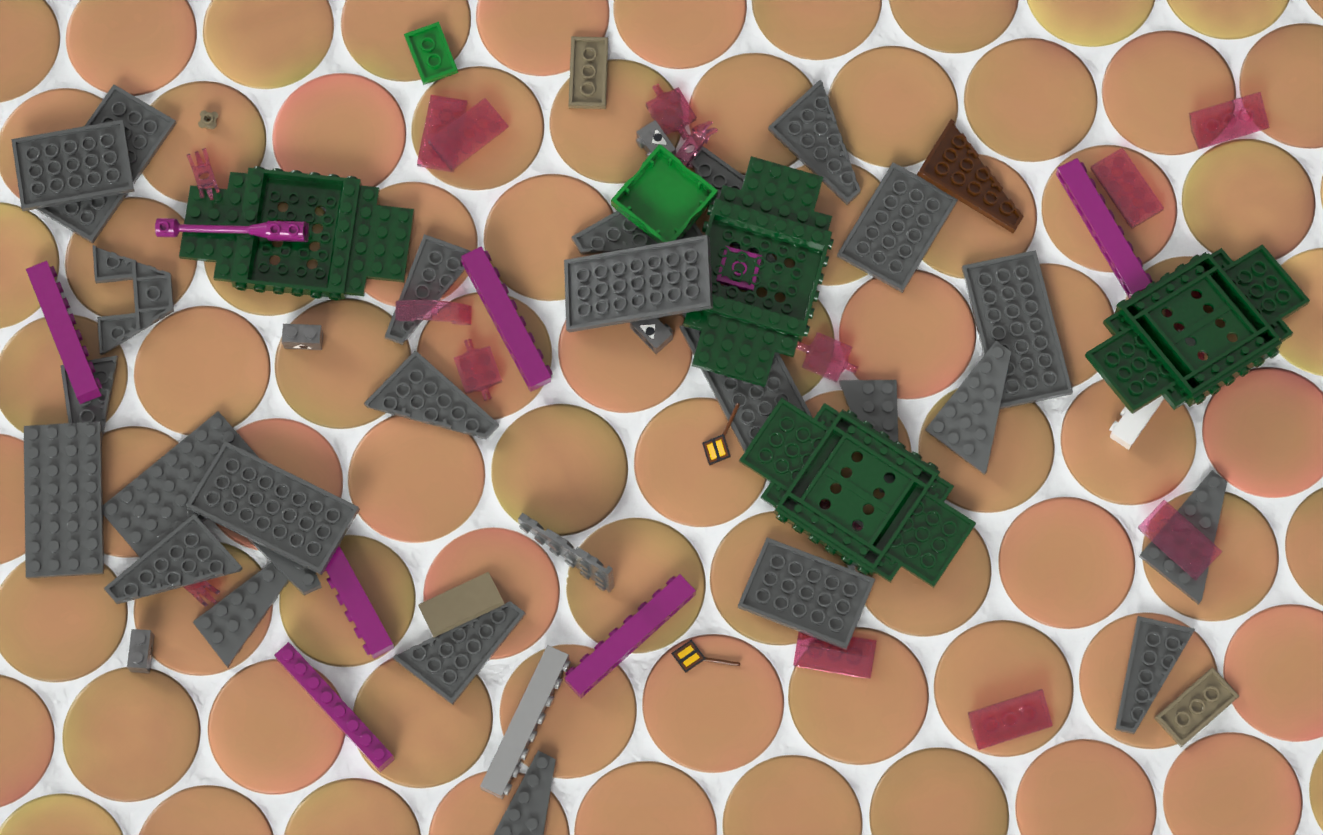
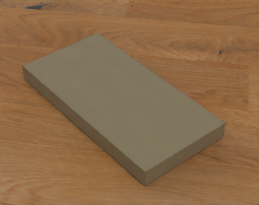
M571 36L569 108L606 109L608 37Z
M489 572L418 604L433 637L505 605Z
M1212 667L1154 719L1180 747H1183L1239 698V695Z

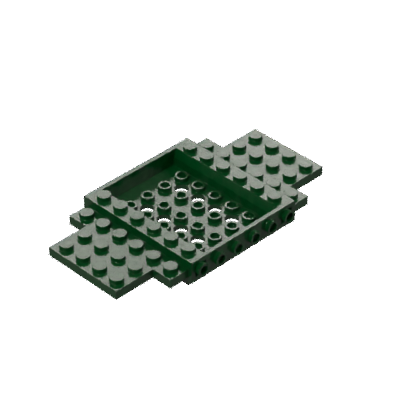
M751 156L742 189L739 190L723 185L719 199H715L714 204L709 205L707 215H710L709 222H704L702 232L710 237L713 308L686 313L683 326L701 331L691 366L765 387L775 352L794 357L798 341L801 342L804 336H808L810 326L807 325L808 319L813 317L815 308H812L813 301L817 302L820 292L816 289L818 284H822L824 274L821 273L822 267L827 266L829 256H826L827 249L831 250L834 239H831L832 232L828 231L832 216L814 211L823 181L822 176ZM731 243H738L740 250L747 252L750 248H755L758 250V255H762V257H749L743 251L739 253L731 252L726 246H730ZM726 249V250H727V254H726V255H723L724 250ZM773 253L776 255L777 260L770 263L766 260V255ZM722 257H726L724 266L721 264ZM787 258H791L794 260L795 266L788 268L785 266L784 261ZM758 259H761L760 266L757 264ZM735 261H739L747 265V271L744 275L743 272L745 270V267L741 263L735 264L734 270L732 271V265ZM720 266L723 268L722 272H719ZM755 266L759 268L758 274H754ZM734 272L741 273V276L735 275ZM722 274L721 277L727 276L732 281H744L748 285L752 283L754 289L753 291L741 292L738 287L733 285L724 287L720 282L716 281L717 276ZM754 276H757L756 282L754 283L752 281V278ZM764 288L767 291V295L759 297L756 290ZM777 293L784 294L785 301L777 302L775 295Z
M255 166L254 168H248V174L230 172L228 189L190 185L184 224L249 226L279 220L308 222V242L283 241L282 246L274 247L272 245L273 241L267 238L245 233L183 232L179 258L215 262L214 281L231 282L232 286L240 291H245L246 289H254L255 292L259 293L273 291L274 294L283 295L284 293H291L297 297L310 295V297L315 299L329 297V299L334 301L346 299L347 295L365 296L367 279L405 283L415 211L410 208L378 205L379 187L362 186L361 180L354 176L343 178L335 174L324 176L317 172L305 174L298 170L286 172L279 168L267 170L263 167ZM280 203H287V211L280 212L278 205ZM317 207H324L326 209L325 214L322 216L316 215L315 209ZM316 224L322 225V232L314 233L312 231L313 226ZM318 242L320 249L312 251L310 250V244ZM272 256L280 257L279 264L272 265L269 262ZM316 260L318 262L317 267L309 269L307 267L308 261Z
M1263 244L1234 262L1220 248L1211 255L1206 252L1200 256L1198 254L1195 255L1187 264H1180L1174 272H1168L1156 283L1153 281L1148 284L1143 291H1136L1130 299L1120 301L1116 305L1115 313L1103 321L1104 326L1113 336L1086 352L1085 357L1132 414L1161 396L1164 397L1173 410L1185 403L1189 407L1194 404L1199 405L1208 395L1211 394L1213 396L1224 385H1231L1238 376L1244 377L1254 366L1258 368L1265 362V359L1269 357L1272 359L1278 355L1282 342L1293 335V332L1283 320L1308 305L1310 300ZM1192 291H1198V292H1200L1201 298H1200V299H1195V298H1193V297L1191 296V292H1192ZM1210 305L1213 308V312L1206 313L1203 310V306ZM1169 309L1172 312V316H1163L1162 310ZM1215 320H1223L1225 327L1220 328L1216 326ZM1180 323L1183 325L1184 330L1176 331L1173 325ZM1228 334H1234V335H1236L1237 341H1236V342H1231V341H1229V340L1227 339V335H1228ZM1193 338L1196 341V345L1189 346L1185 339ZM1204 352L1207 354L1208 359L1200 360L1197 354Z
M781 398L739 459L741 464L770 482L761 499L776 508L774 513L777 515L776 518L784 524L788 522L793 525L792 529L799 534L805 533L808 535V539L817 545L820 543L825 546L824 549L832 555L836 553L842 557L841 561L849 566L853 564L858 568L857 571L859 573L870 575L871 577L876 573L891 583L902 567L934 588L976 525V522L945 503L954 486L939 477L940 471L935 464L931 462L926 463L921 460L922 457L918 453L907 451L905 445L898 441L896 443L889 439L890 436L883 431H876L873 429L874 426L868 421L864 420L862 422L854 412L850 410L845 411L844 409L838 412L824 403L813 418ZM854 452L862 454L863 459L860 462L852 460L851 456ZM847 467L852 470V475L849 478H844L841 475L843 468ZM886 473H893L895 481L887 483L884 480V475ZM834 483L839 484L842 488L838 494H834L830 490L831 485ZM880 488L884 491L885 495L882 499L874 497L873 492L875 489ZM823 499H827L831 503L830 508L827 510L822 509L819 505ZM867 504L874 507V512L871 515H866L863 512V507ZM856 520H860L863 523V528L860 531H856L852 527V523Z

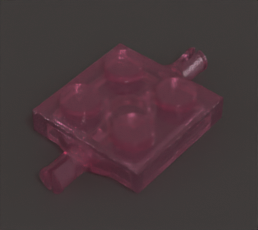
M659 84L654 85L652 89L657 97L646 102L645 105L652 118L656 120L666 135L678 131L683 140L688 139L690 135L685 127L696 121L697 117L678 87L664 93Z
M818 332L814 341L809 346L798 342L796 349L806 352L802 368L836 383L845 369L856 374L858 366L848 363V357L852 350L851 346Z
M468 339V342L465 340L464 343L467 351L463 355L454 357L465 394L481 391L484 401H487V397L490 400L492 397L488 388L502 383L491 348L487 346L481 349H474L472 339Z

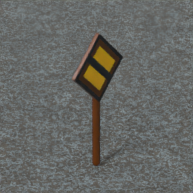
M736 403L723 434L702 443L709 466L731 457L725 436L740 403Z
M692 639L671 653L685 673L703 661L734 666L741 665L739 662L704 657Z

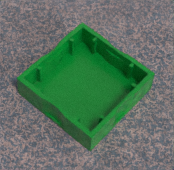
M659 144L642 163L639 171L611 199V206L654 241L663 243L680 240L718 197V190L701 176L685 167L676 156Z

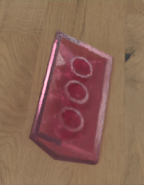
M1261 92L1189 113L1191 132L1198 149L1269 128Z
M799 632L793 666L870 679L877 640L852 636L849 646L845 650Z
M1043 689L968 712L970 728L978 750L1053 726Z

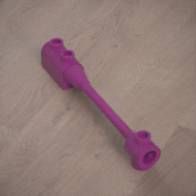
M157 218L155 233L157 237H177L180 232L245 233L267 238L270 241L308 242L309 223L300 221H267L249 226L180 224L174 218Z

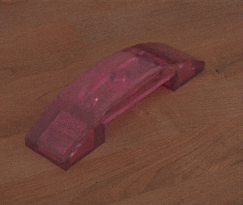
M437 300L396 301L395 320L413 322L415 320H430L471 325L472 306Z

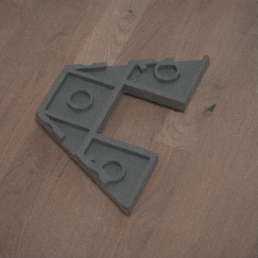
M93 245L96 284L133 280L135 313L97 317L100 355H104L174 312L172 276L169 272L160 271L155 267L138 263L136 260L119 256L114 252H108Z

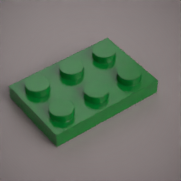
M439 22L404 34L423 85L458 73Z

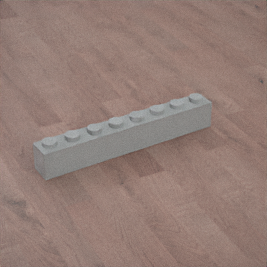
M547 645L480 785L481 790L503 799L504 795H509L512 788L510 784L512 778L518 776L521 769L519 764L521 760L526 759L529 752L527 747L530 742H534L538 732L535 730L538 724L542 725L546 716L544 711L546 707L551 706L554 700L552 694L555 689H559L563 679L560 677L563 671L567 672L571 661H568L569 654Z

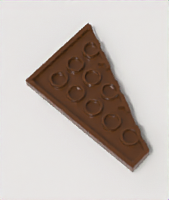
M951 119L917 175L1011 233H1014L1024 216L1015 207L1013 201L1007 198L1002 191L1003 187L995 176L990 173L989 168L983 165L978 158L979 154L971 143L967 141L965 135L959 132L954 125L955 121Z

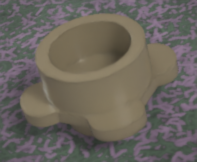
M206 110L201 111V120L198 122L199 127L215 129L217 127L216 119L218 118V113H210Z

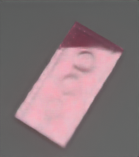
M436 95L430 96L417 160L418 167L454 172L468 105L467 100Z
M484 98L431 138L428 143L448 168L453 171L504 132L509 126L487 99Z
M1123 148L1091 166L1090 169L1131 229L1164 210V207Z
M1165 500L1137 528L1195 581L1223 552Z

